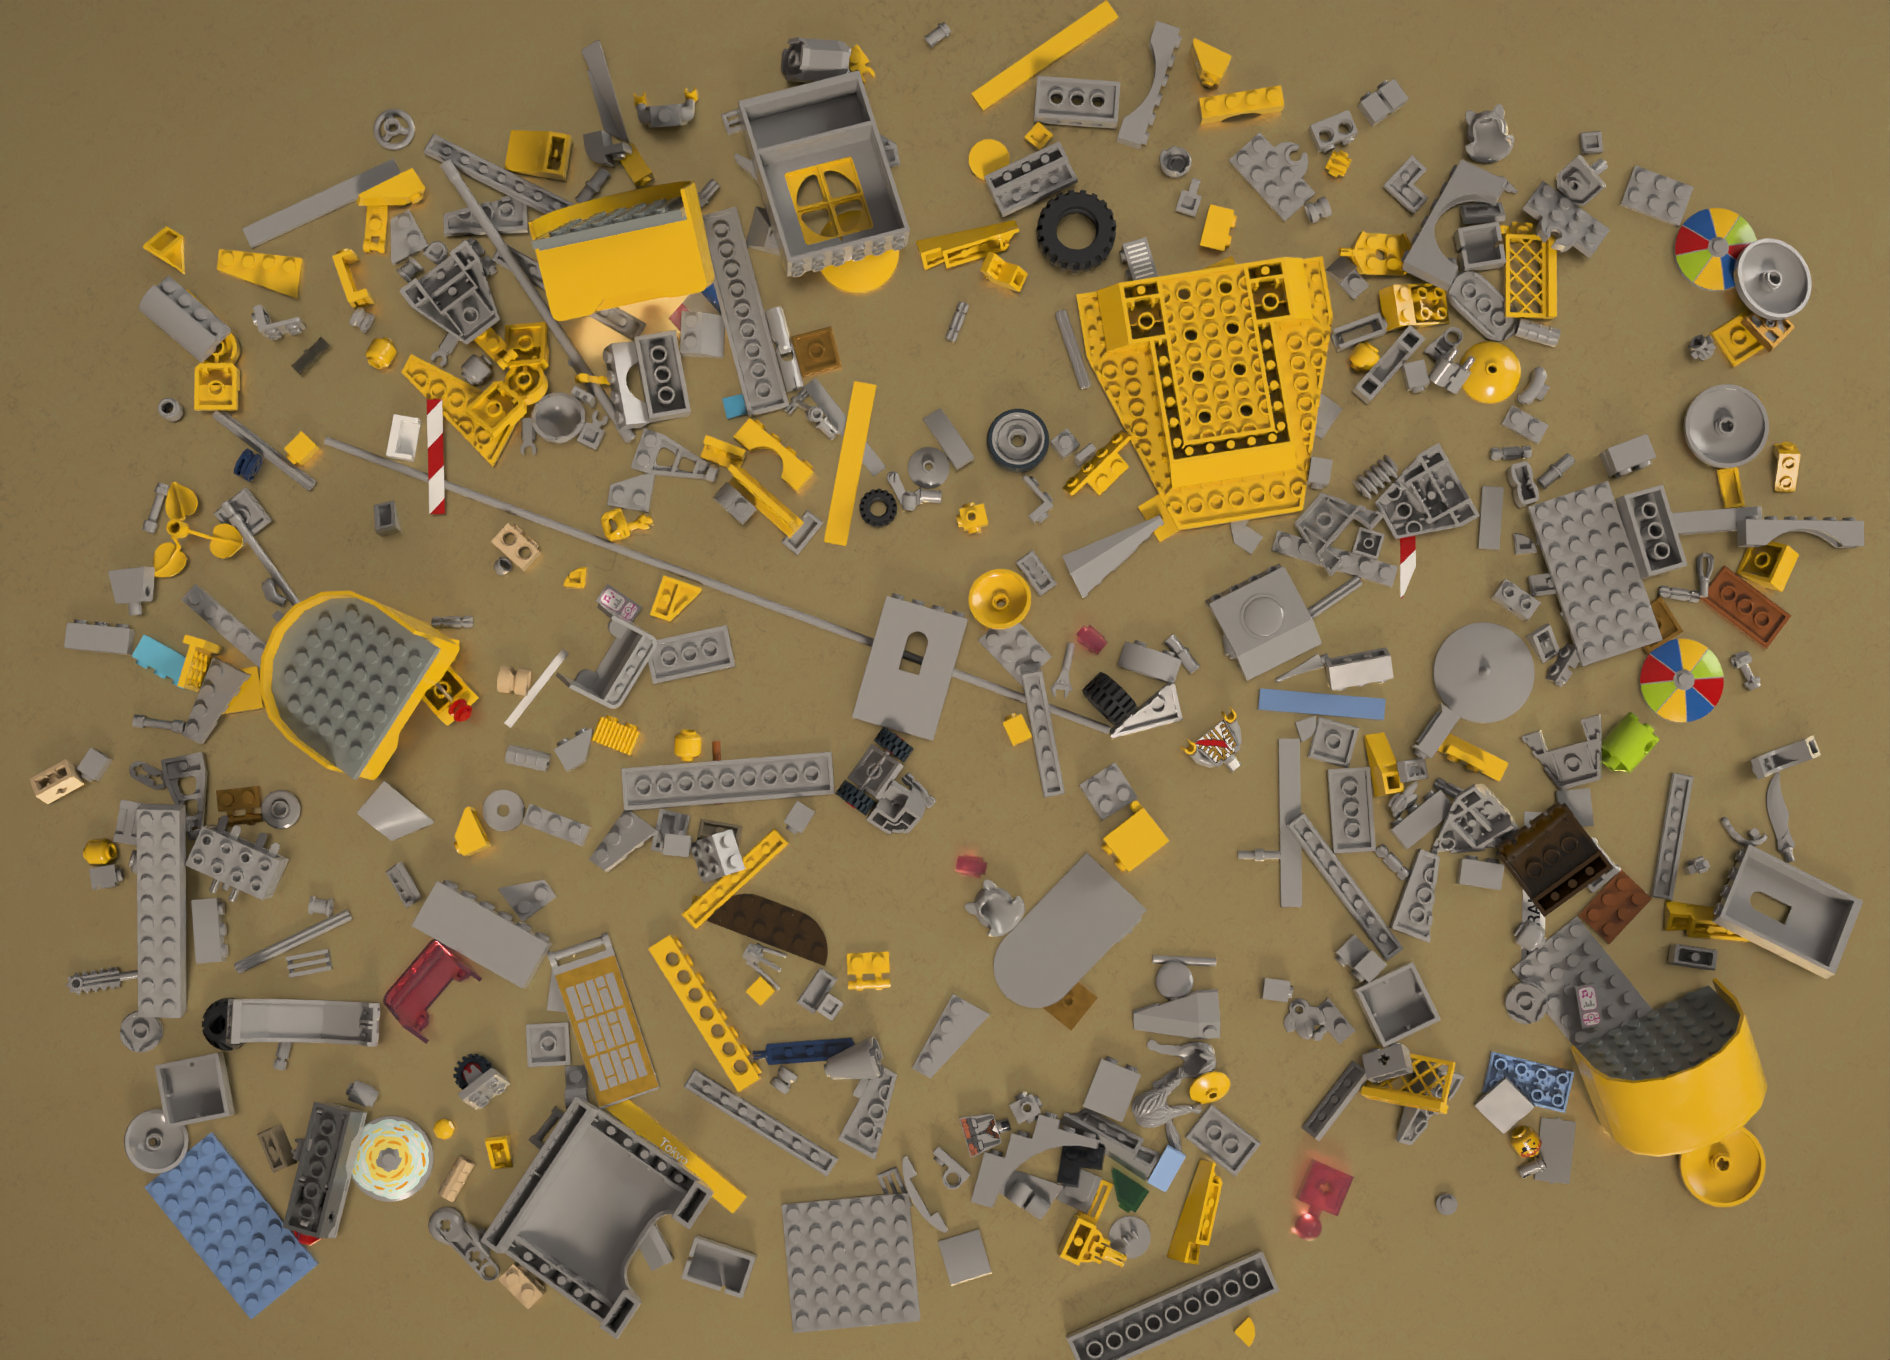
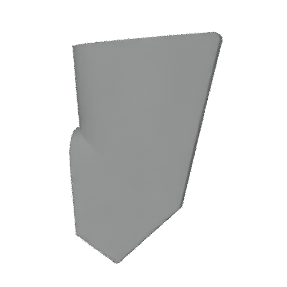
M1016 1171L1009 1176L999 1193L1018 1207L1025 1209L1038 1220H1041L1063 1186Z

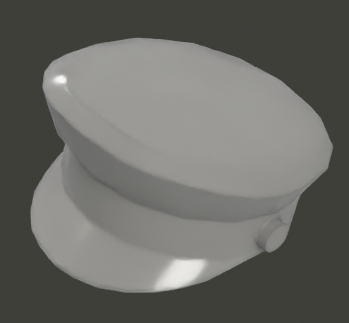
M1169 962L1158 970L1156 985L1159 992L1167 1000L1171 1001V998L1174 997L1180 999L1186 997L1191 991L1193 976L1186 965L1180 962Z

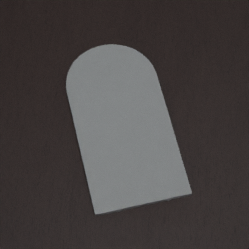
M1086 853L1000 943L994 958V975L999 988L1006 998L1028 1008H1042L1058 1002L1129 930L1147 909L1105 871L1103 866L1099 865Z

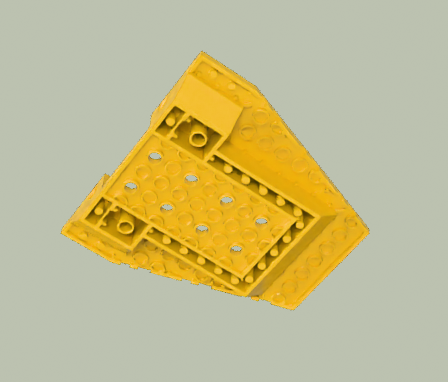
M1323 256L1306 259L1293 257L1274 258L1121 282L1095 292L1076 294L1086 358L1125 432L1131 436L1130 441L1178 531L1303 510L1333 321ZM1222 283H1228L1231 286V291L1223 293L1219 286ZM1182 289H1186L1190 293V297L1186 300L1178 296V292ZM1228 324H1235L1238 327V332L1236 334L1228 333L1226 329ZM1193 330L1196 332L1197 338L1190 341L1186 339L1185 332ZM1240 364L1245 368V373L1237 375L1234 373L1233 367ZM1200 371L1203 373L1204 379L1196 382L1192 378V373ZM1247 405L1252 409V414L1250 416H1243L1240 408ZM1207 412L1211 417L1210 421L1207 423L1201 422L1199 414Z

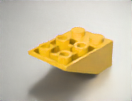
M511 130L504 169L514 173L566 181L573 140L569 134L551 131Z
M1431 283L1397 284L1379 290L1382 316L1387 322V331L1406 330L1409 325L1416 329L1450 324L1445 290Z

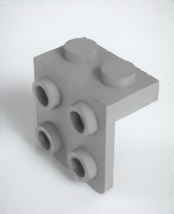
M262 305L253 306L254 313H251L253 323L257 325L259 332L270 340L279 339L282 337V334L290 333V335L300 334L303 329H306V324L300 317L271 323L269 312Z
M732 829L691 843V853L695 858L698 874L704 883L745 869Z

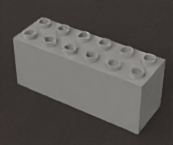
M449 880L437 881L411 926L520 988H528L553 944L549 942L550 937L541 932L534 933L530 931L532 927L522 921L517 923L512 921L513 916L504 911L496 912L494 905L487 901L481 900L479 902L475 900L476 895L467 890L459 891L457 889L458 885Z

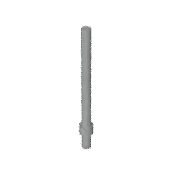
M228 500L222 503L221 506L229 516L230 523L233 527H237L292 606L299 603V599L243 523L244 519L240 513H236Z

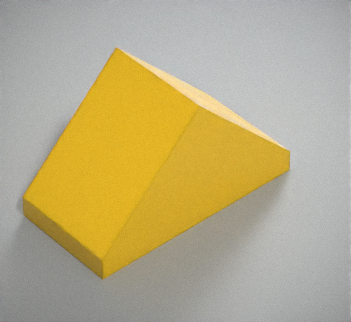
M510 1134L485 1138L492 1170L512 1168L513 1159Z

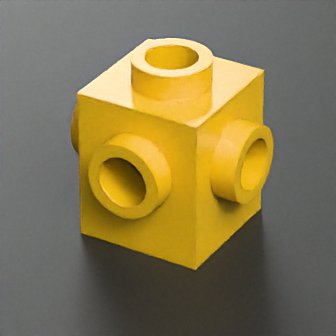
M974 502L962 505L963 508L959 509V515H956L958 527H963V531H968L969 534L980 532V528L988 526L984 503L975 505ZM969 516H974L975 519H974V520H969L968 517H969Z

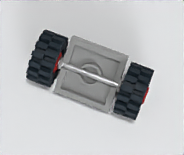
M885 727L881 729L874 739L878 745L885 749L884 752L871 744L847 777L857 784L858 788L844 780L835 793L845 800L848 805L854 809L856 808L865 816L875 804V801L864 793L867 791L880 800L891 782L904 767L891 756L894 755L902 762H905L914 750L902 738Z

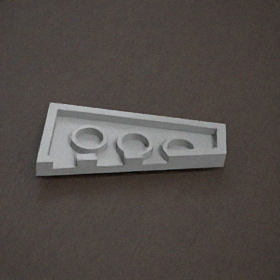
M510 196L502 197L501 200L490 203L489 201L481 203V208L499 234L528 233V205ZM469 207L444 214L445 236L487 235Z
M212 658L182 735L199 744H203L217 725L221 714L226 712L229 708L228 704L234 696L238 695L241 690L240 687L249 679L251 674L218 658Z
M1418 849L1389 928L1430 943V927L1433 921L1432 909L1433 903H1435L1434 891L1435 884H1437L1440 856Z
M953 994L912 1069L931 1079L990 1014Z
M885 1068V1076L883 1078L870 1079L838 1138L841 1142L874 1160L876 1159L897 1077L896 1073Z

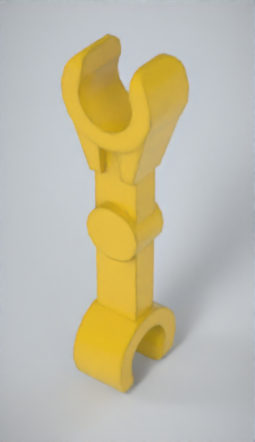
M585 373L575 375V383H596L598 385L607 384L610 386L607 377L590 376Z

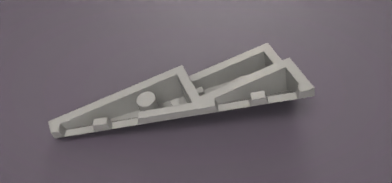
M1160 515L1062 556L1083 598L1096 585H1099L1105 576L1114 571L1136 551L1137 547L1144 540L1151 537V534L1159 526L1164 524Z

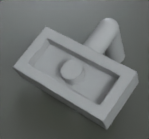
M1329 998L1317 1006L1325 1015L1326 1024L1320 1026L1313 1033L1312 1039L1320 1041L1323 1035L1329 1032L1337 1043L1341 1044L1356 1031Z

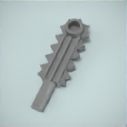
M109 967L107 972L101 968L99 973L92 970L89 975L84 971L81 976L75 972L73 977H68L69 982L66 986L70 988V993L76 992L78 995H80L82 990L88 994L91 988L95 992L98 991L99 987L105 991L108 986L114 990L115 987L120 988L121 981L137 979L138 970L120 973L117 967L114 969Z

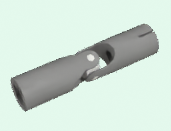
M783 307L768 309L765 311L772 340L776 345L775 351L786 392L802 389L804 384L793 345L789 343L790 333ZM791 353L792 360L784 361L780 355L786 356Z

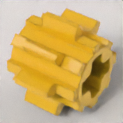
M1342 150L1339 153L1336 151L1332 152L1325 167L1330 170L1329 174L1335 177L1345 175L1352 159L1348 158V153Z

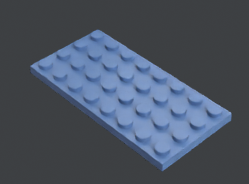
M213 1132L186 1152L182 1161L175 1168L161 1173L144 1187L250 1319H253L319 1264L307 1248L298 1242L292 1230L282 1228L284 1223L282 1217Z

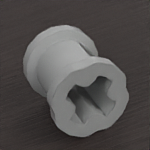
M409 256L408 261L400 269L397 268L396 272L409 283L411 282L410 279L419 270L422 271L423 268L414 258Z
M311 896L308 906L309 914L321 913L331 917L334 904L333 898L326 900Z

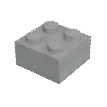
M1359 527L1351 553L1377 560L1385 534Z

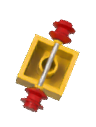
M449 666L442 679L426 691L422 700L448 726L454 720L456 722L466 721L471 716V705L479 697L460 675Z

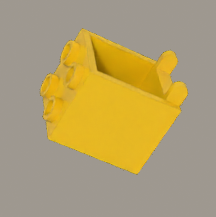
M1133 801L1129 805L1134 814L1101 839L1103 842L1101 847L1108 855L1112 853L1116 859L1114 864L1121 872L1124 870L1126 873L1132 871L1169 842L1168 838L1138 801Z

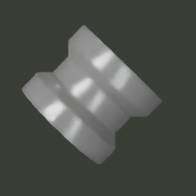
M358 307L353 313L349 324L353 327H359L360 331L366 333L371 327L375 315L366 313L362 307Z

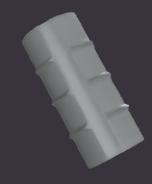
M1523 318L1518 320L1519 325L1514 336L1551 347L1557 345L1560 329Z
M510 744L505 756V763L547 772L551 760V754Z

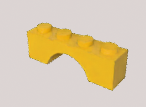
M1281 85L1199 98L1197 107L1200 125L1219 122L1228 117L1246 113H1259L1263 115L1282 112L1284 99Z
M749 418L733 436L734 440L750 453L759 449H768L778 454L783 462L781 479L798 493L814 475V472L811 470L813 466L805 459L801 462L795 457L797 453L791 447L787 446L785 448L780 444L781 439L773 432L769 435L764 430L765 426L758 419L753 421Z

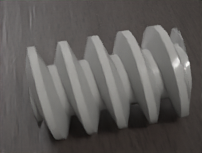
M1384 455L1383 460L1379 459L1377 461V466L1372 464L1370 466L1371 471L1365 470L1363 472L1364 476L1358 475L1357 481L1352 480V482L1363 496L1371 499V491L1378 494L1377 486L1384 489V481L1389 484L1392 483L1390 476L1395 479L1398 478L1396 473L1398 468L1389 456Z

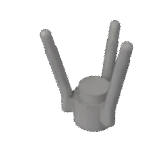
M750 943L742 958L746 959V964L756 970L770 985L779 990L780 987L755 963L758 964L761 961L776 971L781 972L780 967L763 958L764 953L761 951L784 958L787 957V954L764 947L758 943L756 945Z

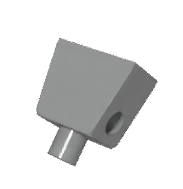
M136 567L108 571L115 602L117 604H128L129 616L142 615L141 602L153 600L154 567Z

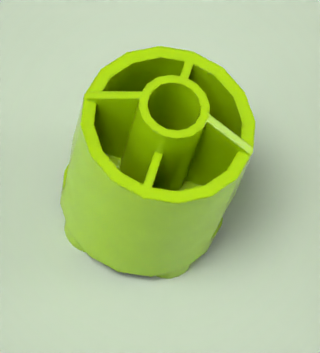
M1628 712L1602 740V762L1613 772L1623 771L1630 774L1660 740L1653 733L1655 730L1646 722L1641 724L1638 721L1639 718L1632 712Z

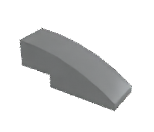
M941 408L923 418V421L956 471L974 460L973 454Z

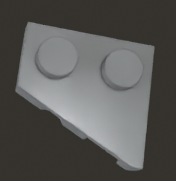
M409 209L391 218V262L393 265H396L428 247Z
M545 880L498 889L522 922L557 897Z

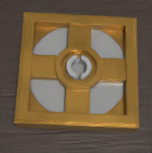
M1753 311L1740 322L1768 352L1772 351L1795 328L1788 319L1769 320L1755 314Z

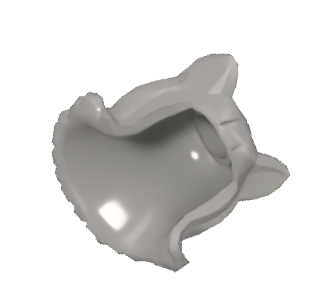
M1501 104L1496 105L1492 111L1486 110L1477 114L1471 110L1466 111L1467 137L1470 144L1465 145V150L1474 161L1485 164L1497 162L1510 154L1513 148L1514 136L1508 135V125L1504 120L1505 111Z
M988 879L984 880L983 889L976 894L974 902L966 903L964 906L967 912L975 915L982 925L989 928L990 931L987 935L991 937H999L1009 933L1017 926L1025 913V904L1021 897L1017 896L1013 899L1006 890L999 888L993 881Z

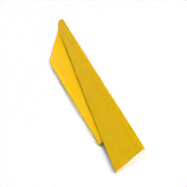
M1011 220L917 240L916 246L924 270L944 262L946 268L986 257L988 252L996 254L1006 251L1010 245V239L1014 233H1018L1020 230L1016 221Z
M1665 900L1666 931L1687 930L1688 937L1749 942V940L1713 923L1712 921L1715 916L1713 914L1714 907Z
M1199 1161L1167 1253V1258L1198 1265L1200 1245L1209 1246L1223 1184L1221 1177L1215 1174L1216 1164L1214 1162Z

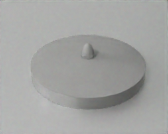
M1487 622L1466 625L1449 635L1440 645L1432 668L1434 688L1441 702L1459 715L1461 719L1473 723H1493L1513 715L1528 699L1535 677L1533 659L1523 640L1508 628Z

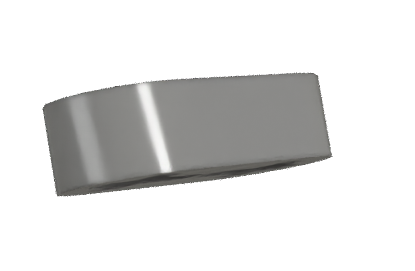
M136 761L130 766L129 773L135 780L155 790H163L167 787L163 771L142 761ZM143 766L142 770L148 773L147 776L143 774L137 776L138 772L135 768ZM161 775L163 783L156 786V781L151 779V776L159 777Z

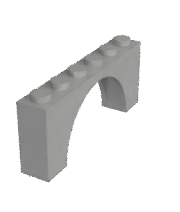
M1462 159L1458 166H1453L1449 174L1451 176L1449 182H1444L1441 187L1439 200L1435 198L1430 208L1432 210L1430 216H1425L1420 227H1422L1420 234L1416 233L1411 241L1413 245L1411 250H1406L1401 259L1404 262L1402 270L1445 291H1448L1455 279L1458 266L1443 255L1436 243L1434 228L1437 221L1444 212L1460 203L1476 201L1495 206L1506 184V180Z

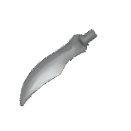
M1777 772L1768 787L1767 810L1777 838L1778 851L1784 853L1786 862L1789 863L1795 861L1792 852L1795 843L1788 829L1789 812L1781 792L1780 773Z

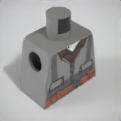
M993 1113L959 1117L970 1157H974L1002 1143L999 1134L1011 1130L1008 1118L995 1121Z

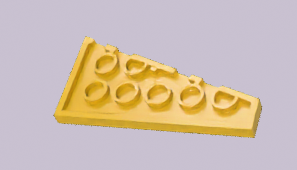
M411 354L401 373L427 399H442L443 416L494 467L516 424L513 427L508 424L494 438L465 412V409L484 391Z

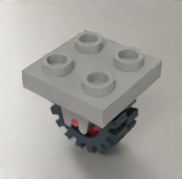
M468 1054V1058L463 1056V1062H457L459 1067H454V1071L457 1073L453 1074V1078L456 1079L455 1083L462 1089L458 1095L462 1101L476 1110L485 1107L490 1099L495 1095L502 1094L506 1087L510 1085L508 1079L491 1066L492 1063L479 1054H475V1056Z

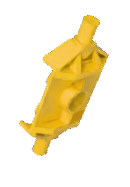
M1362 231L1358 233L1352 247L1338 248V256H1349L1354 265L1357 266L1359 274L1403 276L1407 272L1402 270L1404 262L1401 259L1406 250H1411L1412 244L1406 233L1400 235L1364 233ZM1376 250H1381L1384 253L1383 260L1377 259Z

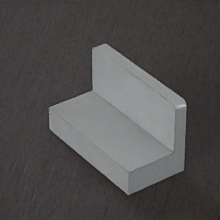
M655 1223L639 1247L652 1271L674 1260Z

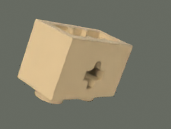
M67 759L29 779L35 796L47 804L84 785L77 766Z

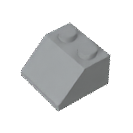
M682 311L681 356L723 358L725 332L723 317L705 312Z

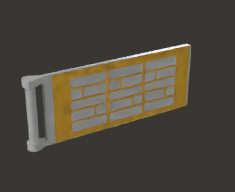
M607 932L602 933L600 937L556 952H547L599 1109L659 1089V1084ZM605 944V951L561 966L557 964L556 960Z

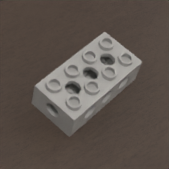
M1037 76L1034 123L1116 129L1120 82ZM1059 98L1061 103L1055 104L1051 99ZM1078 99L1082 104L1074 105L1072 101ZM1100 101L1103 105L1096 107L1093 105V102Z

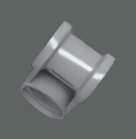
M1450 327L1438 339L1436 338L1424 352L1429 353L1438 362L1442 356L1447 357L1452 348H1456L1463 340L1462 331L1457 327ZM1448 333L1456 334L1457 342H1450L1447 338Z

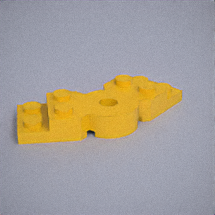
M186 289L187 292H189L194 298H196L188 289ZM232 333L220 343L222 344V350L219 353L213 352L204 362H200L195 367L194 410L196 411L238 410L240 370L234 364L240 355V344Z
M546 322L505 325L504 341L518 354V357L507 363L509 371L505 376L504 382L503 380L494 381L465 409L466 414L494 438L508 424L513 427L527 413V405L538 402L547 391L548 380L543 372L549 366L548 325Z

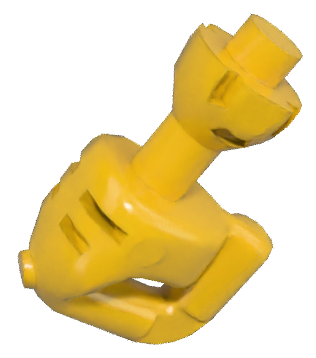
M622 508L607 511L601 516V525L609 541L627 538L630 536L631 530L637 528L646 530L649 529V524L653 523L651 516L645 517L644 513L639 515L635 521L627 523ZM609 519H612L617 525L616 530L612 531Z

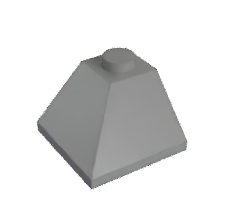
M756 206L746 245L749 248L780 256L765 208Z

